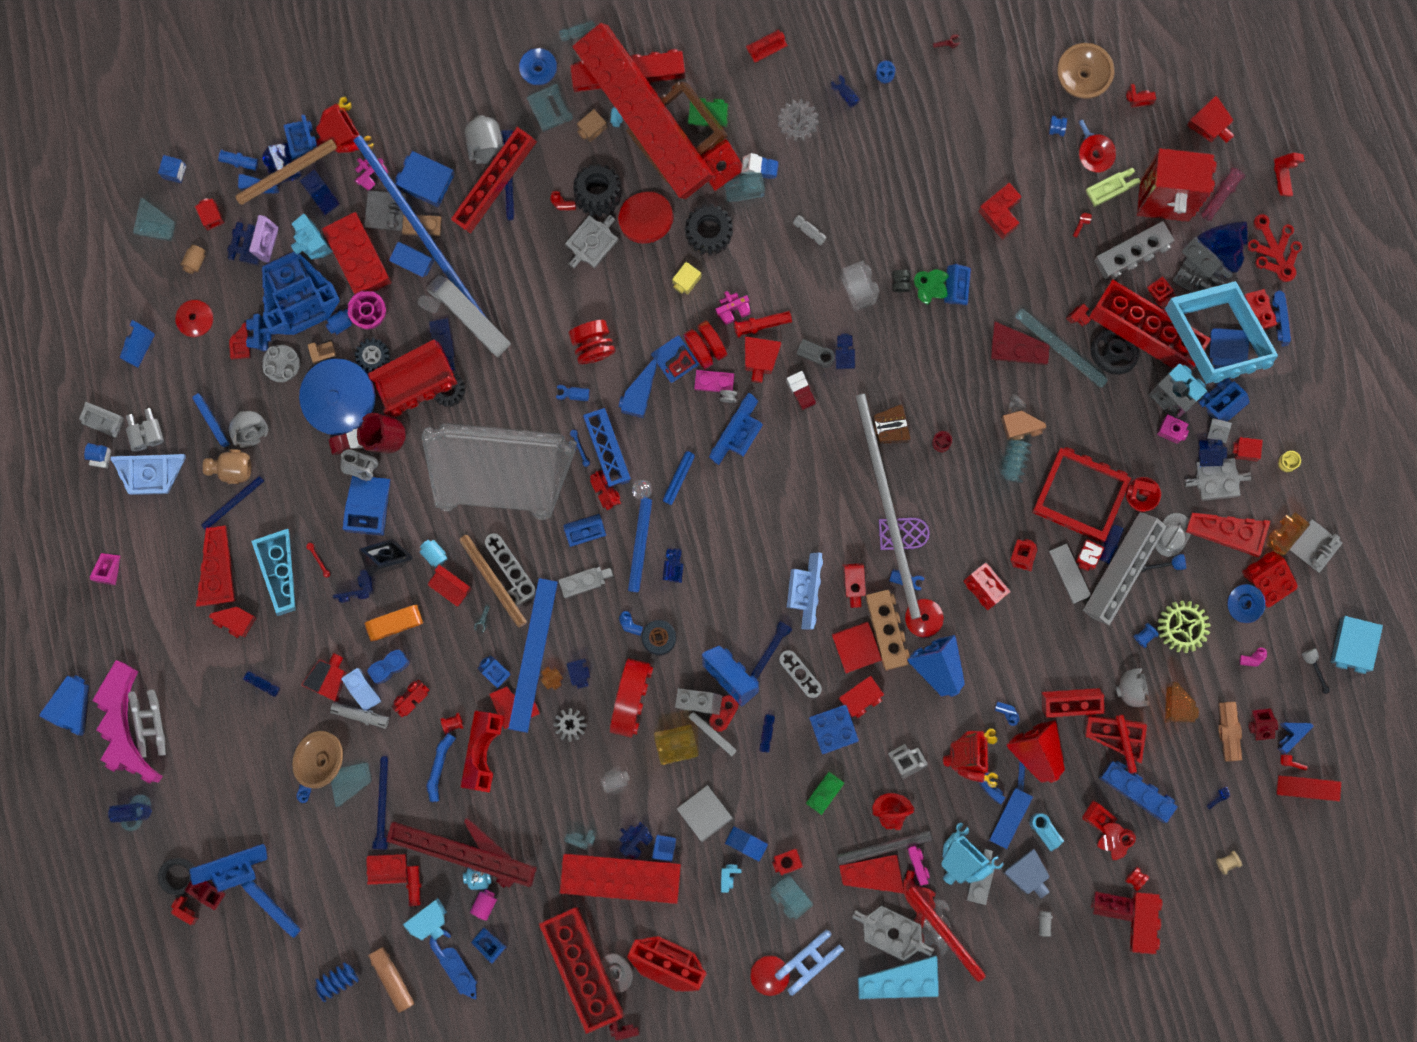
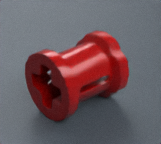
M459 712L455 716L446 719L440 718L445 735L449 731L458 728L464 729Z

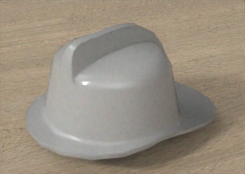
M1173 513L1168 515L1162 522L1166 529L1155 546L1161 555L1167 557L1175 556L1183 550L1191 534L1185 532L1189 518L1185 515Z

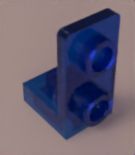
M361 570V576H358L359 587H363V590L335 594L333 599L338 600L339 603L349 602L350 598L357 597L358 600L367 599L369 595L374 594L372 580L368 576L367 571Z

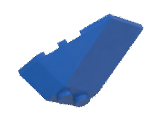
M292 252L262 266V283L264 288L263 318L271 334L295 335L328 319L340 302L334 286L319 271L314 269L300 253L297 255L295 252Z

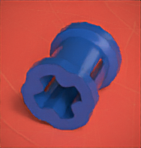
M1146 623L1145 628L1133 637L1140 646L1146 648L1147 644L1154 637H1158L1159 634L1149 623Z

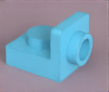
M726 865V868H721V892H729V888H733V877H730V873H741V869H737V865Z

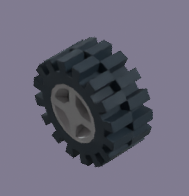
M372 338V340L365 339V342H360V346H357V352H355V361L367 373L390 362L391 354L389 349L381 340H376L375 338Z

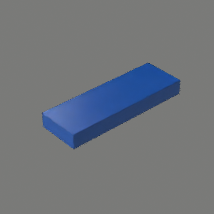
M199 393L194 395L192 399L219 444L225 448L231 445L203 397Z
M1017 788L1014 789L989 839L990 841L1006 849L1008 848L1033 796Z

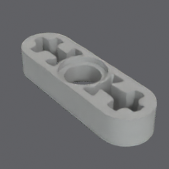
M784 651L779 658L781 666L807 697H818L822 690L820 683L794 652ZM784 655H792L794 665L796 662L800 665L790 672L789 668H792L789 663L785 664L783 662L785 660ZM803 669L806 672V677L803 680H798L795 677L796 670ZM810 677L812 680L809 683L812 686L816 685L818 687L816 689L817 694L813 692L809 694L807 684L803 687L801 683L806 682Z

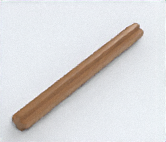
M332 139L328 140L235 196L236 200L240 205H243L337 148Z
M468 535L459 539L460 543L519 628L527 623L526 619Z

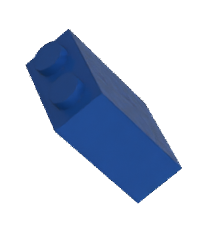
M412 151L411 155H407L403 165L405 167L403 171L399 172L396 176V186L399 190L439 208L455 173L453 169Z

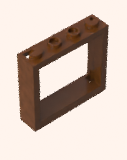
M683 81L681 83L677 82L672 86L671 92L660 97L663 104L667 106L684 92L712 128L714 133L696 148L701 156L728 137L727 133L688 83ZM628 128L626 130L664 181L668 183L634 133Z

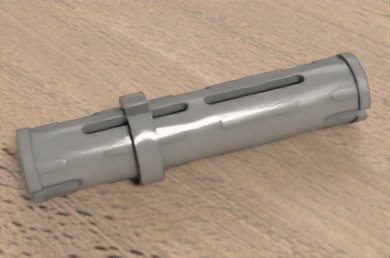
M335 701L332 703L330 711L332 714L361 721L368 726L375 725L384 729L387 728L388 720L390 719L389 717L378 715L371 710L365 711Z

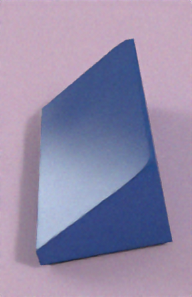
M957 264L948 266L947 274L949 277L946 280L948 296L944 298L945 303L968 304L971 268Z
M600 514L563 525L570 547L606 536Z

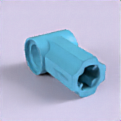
M1036 813L1030 817L1029 824L1031 828L1036 831L1050 851L1056 849L1064 842L1051 824L1048 816ZM1038 817H1042L1044 820V824L1040 828L1035 824Z

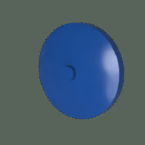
M345 359L322 361L310 369L302 381L299 393L301 410L307 421L323 433L343 435L352 432L358 427L361 428L364 421L362 418L366 414L373 412L375 405L373 382L370 380L367 372L352 361Z

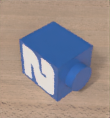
M163 155L158 174L165 180L181 183L186 165L180 159Z

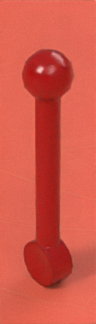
M308 543L306 545V548L309 551H311V553L315 557L316 561L318 562L319 566L323 571V576L325 578H328L330 576V571L326 570V568L324 567L323 563L321 562L320 558L314 550V545L312 543Z

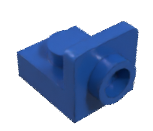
M491 655L485 657L478 667V670L497 688L511 675Z

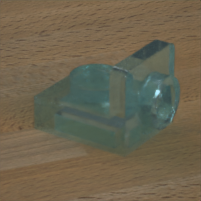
M589 830L586 840H583V835L572 831L571 835H566L564 841L587 849L588 846L592 847L596 836L593 835L594 831Z

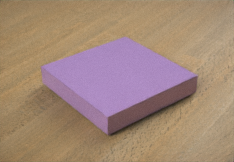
M258 216L249 252L261 261L269 263L279 228L265 216Z

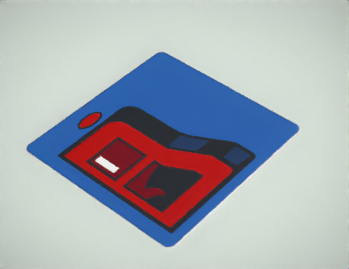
M679 335L651 353L671 383L699 365Z

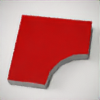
M504 687L489 695L498 715L504 716L502 725L504 730L509 728L515 694L508 687ZM535 700L531 718L540 715Z

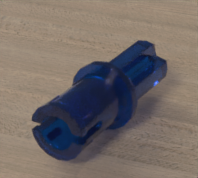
M1117 525L1112 526L1107 540L1104 541V550L1099 560L1110 564L1114 551L1118 548L1117 544L1122 535L1123 528Z

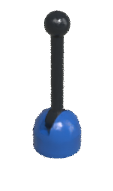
M1184 554L1177 555L1172 559V562L1149 566L1144 565L1141 572L1167 566H1173L1176 570L1186 569Z

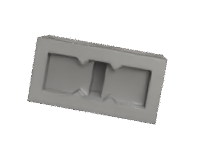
M678 689L675 708L719 715L722 695Z

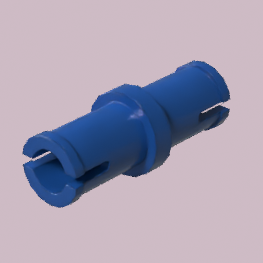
M223 150L219 153V162L232 164L236 168L243 167L256 171L258 159L242 156V153L234 154Z

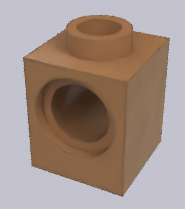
M593 109L577 123L579 129L577 132L582 139L585 140L587 138L591 142L607 129V124Z

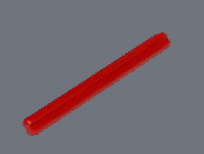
M914 886L906 890L908 897L977 982L982 981L986 977L985 973Z

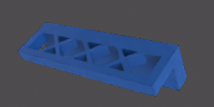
M605 408L583 415L608 487L620 483L622 485L629 483L631 478ZM597 416L600 424L599 428L592 426L588 418ZM598 433L604 435L605 446L597 443L596 437ZM605 450L611 454L613 460L611 464L603 460L602 456ZM611 468L617 471L619 479L611 481L609 476Z

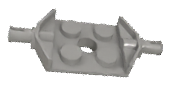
M880 906L870 915L866 916L855 911L854 914L861 918L853 915V919L864 924L865 942L903 961L910 958L917 951H921L929 956L932 955L931 952L925 950L928 949L933 952L934 948L922 942V926L883 906ZM890 929H898L899 936L897 939L889 937Z

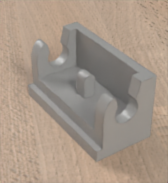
M88 402L85 403L79 418L81 424L115 438L118 437L125 421L122 416Z

